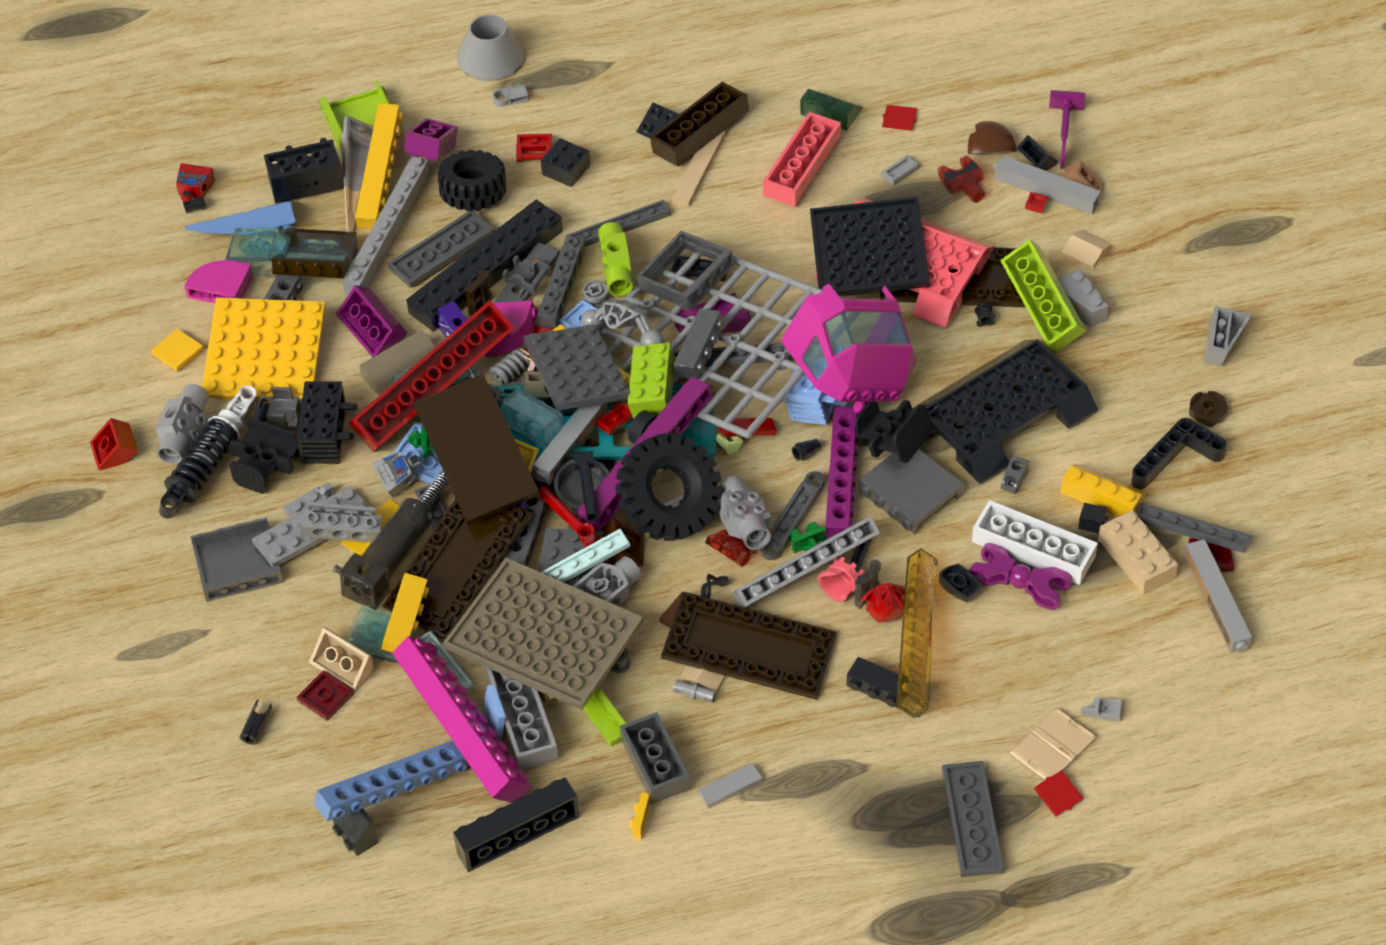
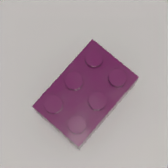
M425 118L407 131L404 152L410 153L411 156L426 157L429 161H436L455 147L458 126Z

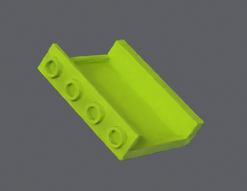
M378 80L375 81L376 89L331 103H328L325 96L319 98L322 114L341 154V134L343 133L344 118L350 116L374 126L378 103L391 104L389 97L386 98L384 86H380ZM400 122V130H403L402 123Z

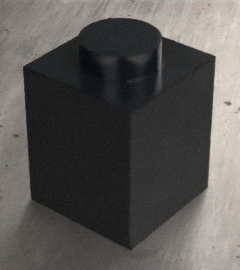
M1084 502L1079 517L1078 529L1099 534L1100 526L1109 521V516H1106L1107 507Z

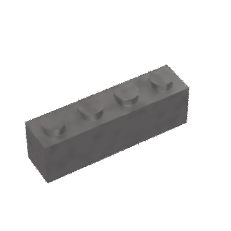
M699 309L673 364L677 377L699 379L701 373L704 372L705 364L711 357L712 349L717 344L718 336L725 326V321L720 311Z

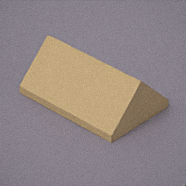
M323 627L308 663L321 671L324 670L353 689V691H357L375 672L372 656L326 627Z

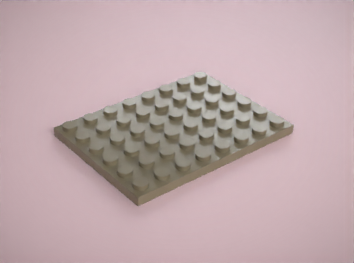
M505 558L444 640L443 648L583 710L644 621L640 615Z

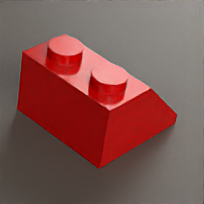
M110 418L90 441L98 470L128 463L138 451L130 424L114 418Z

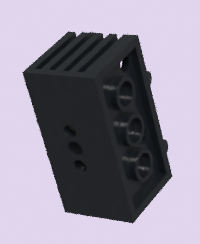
M321 138L318 143L296 148L288 145L283 151L264 155L275 204L344 188L340 162L333 139Z
M342 381L304 382L297 433V445L302 464H340L342 440L354 439L353 433L343 431L346 410L355 411L358 409V405L350 402L346 403Z

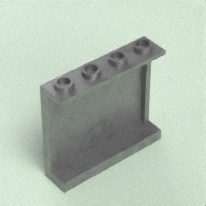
M919 449L907 463L901 462L897 453H892L859 479L860 493L864 497L869 498L876 507L883 509L890 518L897 520L904 529L911 531L914 535L917 534V526L952 497H955L957 500L961 498L964 489V483Z
M267 517L190 536L206 602L283 583L279 565L272 567L252 541V538L269 530Z

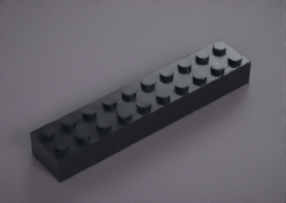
M537 199L407 298L408 313L435 332L439 328L438 309L454 301L459 309L463 310L467 307L465 290L469 284H472L479 277L481 270L489 271V287L491 288L503 278L502 273L505 269L509 273L514 269L513 258L515 255L519 256V260L522 262L538 242L546 245L563 231L562 216Z

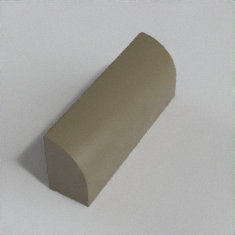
M420 330L360 364L361 376L379 395L431 352L435 346L428 336Z

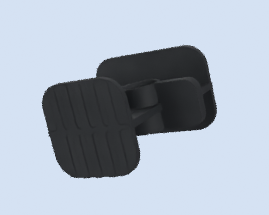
M904 400L896 410L884 412L880 411L877 402L870 401L856 417L855 429L861 444L866 447L869 446L873 457H879L885 450L897 453L899 460L907 463L927 437H929L932 432V422L925 405L920 404L913 411L910 401Z
M250 419L247 423L249 430L241 442L232 440L229 444L231 454L239 457L238 461H231L229 467L236 484L255 492L265 493L267 490L266 482L273 472L278 470L286 474H292L294 471L291 459L293 456H300L297 436L289 430L256 419Z

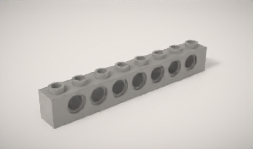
M869 516L737 588L732 594L738 605L746 608L880 534V531L872 517Z

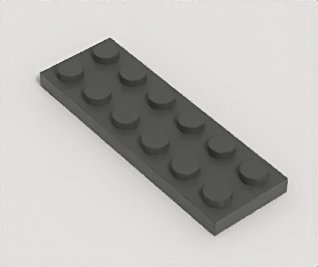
M471 210L387 263L388 268L411 288L475 247L495 230L475 211Z
M983 761L942 765V774L961 877L1003 873L1004 867Z

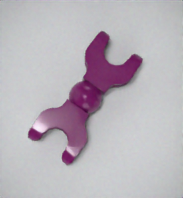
M986 543L981 549V557L988 563L976 562L969 569V572L983 585L991 586L999 583L1007 585L1010 582L1015 588H1025V593L1030 594L1038 606L1049 610H1056L1061 603L1059 593L1052 589L1065 591L1072 584L1071 575L1059 568L1048 567L1038 569L1034 567L1031 571L1025 564L1015 565L1016 560L1010 558L1003 547L992 543Z

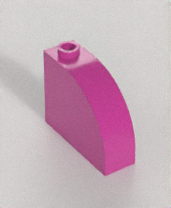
M219 260L199 267L189 276L184 285L187 298L215 303L216 298L242 299L253 278L251 264Z
M532 300L493 303L515 329L486 353L485 357L509 353L523 344L524 336L532 333L537 319L538 309L535 308Z

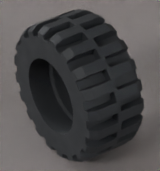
M483 150L459 151L457 154H451L449 158L446 157L438 168L439 194L445 203L451 207H456L458 210L479 211L482 208H490L491 205H496L506 193L504 164L496 155H492L490 152H483Z

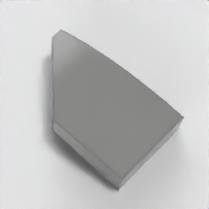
M1097 696L1092 704L1081 708V713L1098 719L1121 721L1123 701L1122 699H1100Z

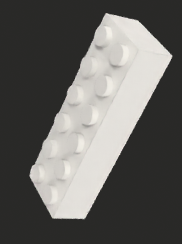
M990 500L975 523L972 532L973 543L984 546L986 543L1001 546L1007 551L1010 558L1038 569L1048 567L1059 568L1068 572L1072 577V582L1078 585L1082 583L1096 557L1098 544L1095 541Z

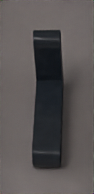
M1181 418L1134 466L1131 484L1137 489H1145L1186 446L1213 462H1220L1225 457L1227 443L1225 439L1194 420Z

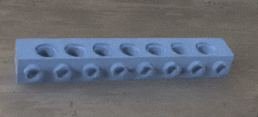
M452 740L317 790L314 805L327 822L339 819L346 814L357 812L370 805H376L383 800L392 799L399 794L410 792L415 788L426 786L439 779H445L452 774L461 773L466 770L468 762Z

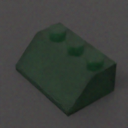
M807 89L800 99L801 115L807 116L811 112L841 122V129L846 131L862 110L861 105L814 89Z

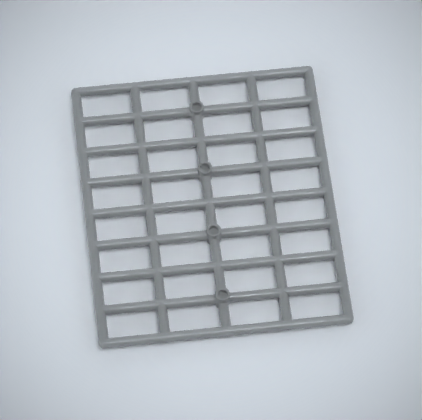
M694 253L677 273L665 269L661 276L670 279L666 286L673 288L679 282L690 287L694 280L686 278L684 275L702 255ZM733 256L735 264L740 267L719 290L712 288L707 293L713 297L702 309L711 310L720 299L734 304L733 308L723 318L725 321L724 328L742 308L757 314L739 334H732L730 336L723 333L719 334L718 340L730 345L708 369L701 373L702 376L699 380L706 383L711 379L724 386L697 417L742 437L750 438L805 374L797 363L787 360L791 355L787 349L784 352H776L775 354L767 352L765 349L786 325L789 326L791 324L792 318L798 312L805 298L812 293L817 295L823 290ZM747 269L762 274L741 299L727 294V291ZM769 277L783 282L782 286L763 307L748 302ZM637 284L623 300L628 303L637 304L643 310H647L648 317H653L654 315L664 317L654 330L661 333L671 321L686 326L671 343L674 352L687 337L695 317L683 318L678 316L679 312L683 309V307L678 305L670 312L656 307L662 300V298L657 296L644 301L636 299L635 297L642 291L639 284ZM791 286L806 291L785 316L770 311ZM848 312L831 333L828 334L830 343L834 341L858 312ZM764 316L779 322L758 347L743 342ZM604 320V325L599 332L615 339L608 348L611 355L622 343L632 347L641 345L639 341L629 337L638 325L628 326L620 334L608 329ZM820 345L806 360L810 367L823 353ZM745 350L752 353L730 379L715 373L733 351ZM632 355L620 367L625 372L632 365ZM759 356L774 362L752 388L737 382ZM789 368L797 371L775 397L760 392L777 370ZM676 372L673 376V385L680 379L677 377ZM731 388L746 394L725 420L709 414ZM754 397L769 403L747 430L731 424Z

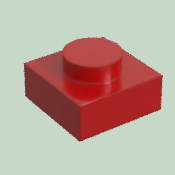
M1030 192L1025 209L1043 213L1048 196Z

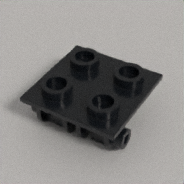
M653 102L636 132L650 138V136L679 114Z

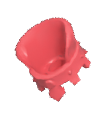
M841 557L839 561L835 558L830 567L819 574L818 584L823 592L832 600L844 602L851 592H854L855 589H858L863 584L861 579L866 578L868 572L861 569L857 573L855 570L857 565L855 563L849 565L845 563L844 557Z

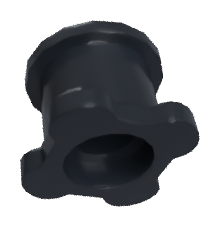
M981 303L975 308L978 327L995 324L994 318L996 315L992 312L993 307L990 304Z

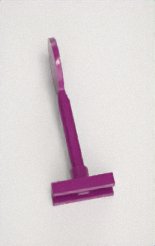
M1050 91L1049 108L1063 110L1060 169H1064L1070 111H1084L1085 92Z

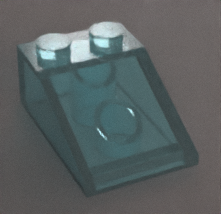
M363 605L354 618L346 640L370 654L372 658L399 664L392 652L381 649L390 617ZM412 632L410 637L414 638L416 633Z

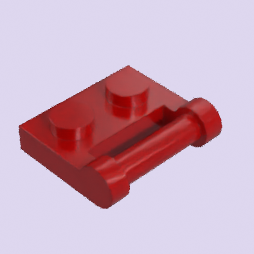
M552 133L517 134L516 162H522V160H541L552 147ZM528 151H546V153H522V152H528Z

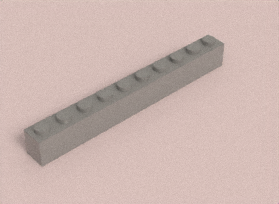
M412 156L343 280L346 297L355 285L369 288L430 176L429 161L427 159Z

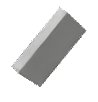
M906 155L882 171L881 177L894 186L918 170L919 164Z

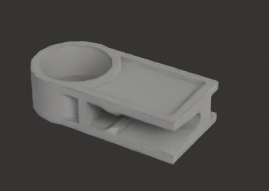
M525 84L497 89L493 92V103L499 107L528 102ZM499 96L506 97L505 99H497Z

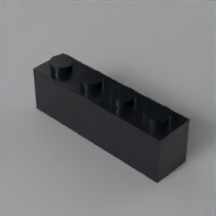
M857 657L847 673V686L852 690L860 691L872 699L885 702L890 707L903 710L908 715H914L919 718L930 700L931 688L860 657Z

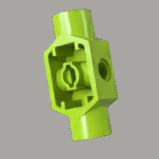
M615 222L605 223L598 230L601 251L605 254L602 255V264L607 267L604 268L605 279L609 293L613 296L621 297L628 295L633 290L626 236L620 224Z

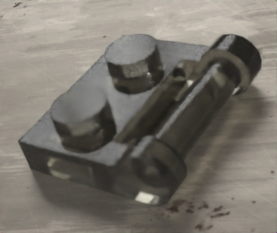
M879 560L870 561L869 569L855 580L854 605L859 609L866 604V601L862 602L860 599L869 590L880 585L878 577L881 570V562Z

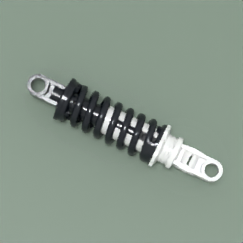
M249 385L243 386L234 399L230 401L226 409L221 410L218 416H212L208 420V425L198 435L197 440L193 442L187 454L183 456L181 462L177 464L176 469L172 471L171 475L165 479L164 484L167 491L161 498L159 513L163 518H173L184 502H195L199 494L198 490L203 489L204 483L208 482L209 476L215 472L214 468L220 465V461L230 451V442L240 439L239 430L242 428L243 421L255 403L256 390L254 387Z

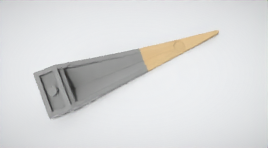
M350 116L344 118L343 133L341 134L347 232H353L374 127Z

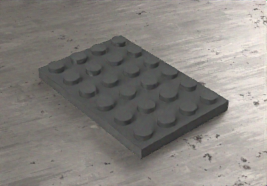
M596 324L524 336V343L557 411L628 399L630 391Z

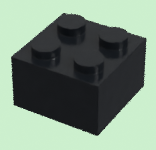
M561 138L557 140L541 159L542 175L569 187H572L590 166L589 150Z

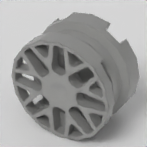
M600 280L587 282L583 287L584 301L589 304L593 303L592 306L596 308H601L603 302L609 300L606 283L603 284Z

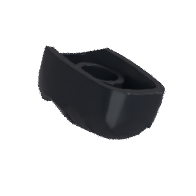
M957 563L947 566L939 573L938 580L941 587L957 599L969 602L978 594L980 589L979 581L962 565Z

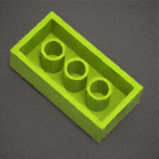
M670 342L633 346L629 384L630 394H628V406L633 418L644 410L658 416L672 399L675 355Z

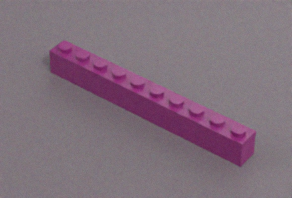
M690 377L657 418L648 426L646 431L637 439L630 450L635 445L657 434H682L712 399L713 394L710 385ZM623 458L614 466L613 470L595 490L598 519L593 522L587 520L585 504H582L577 511L580 520L583 523L592 524L596 531H601L620 508L618 501L622 500V496L616 495L615 485L620 483L616 476L618 469L623 467L621 464Z

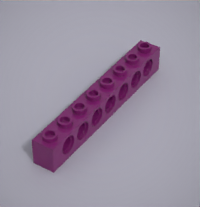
M834 406L825 539H829L853 526V521H850V517H854V505H851V501L855 502V490H852V486H856V475H853V471H857V460L854 459V456H858V445L855 444V441H859L855 429V421L858 415L854 412L853 407Z

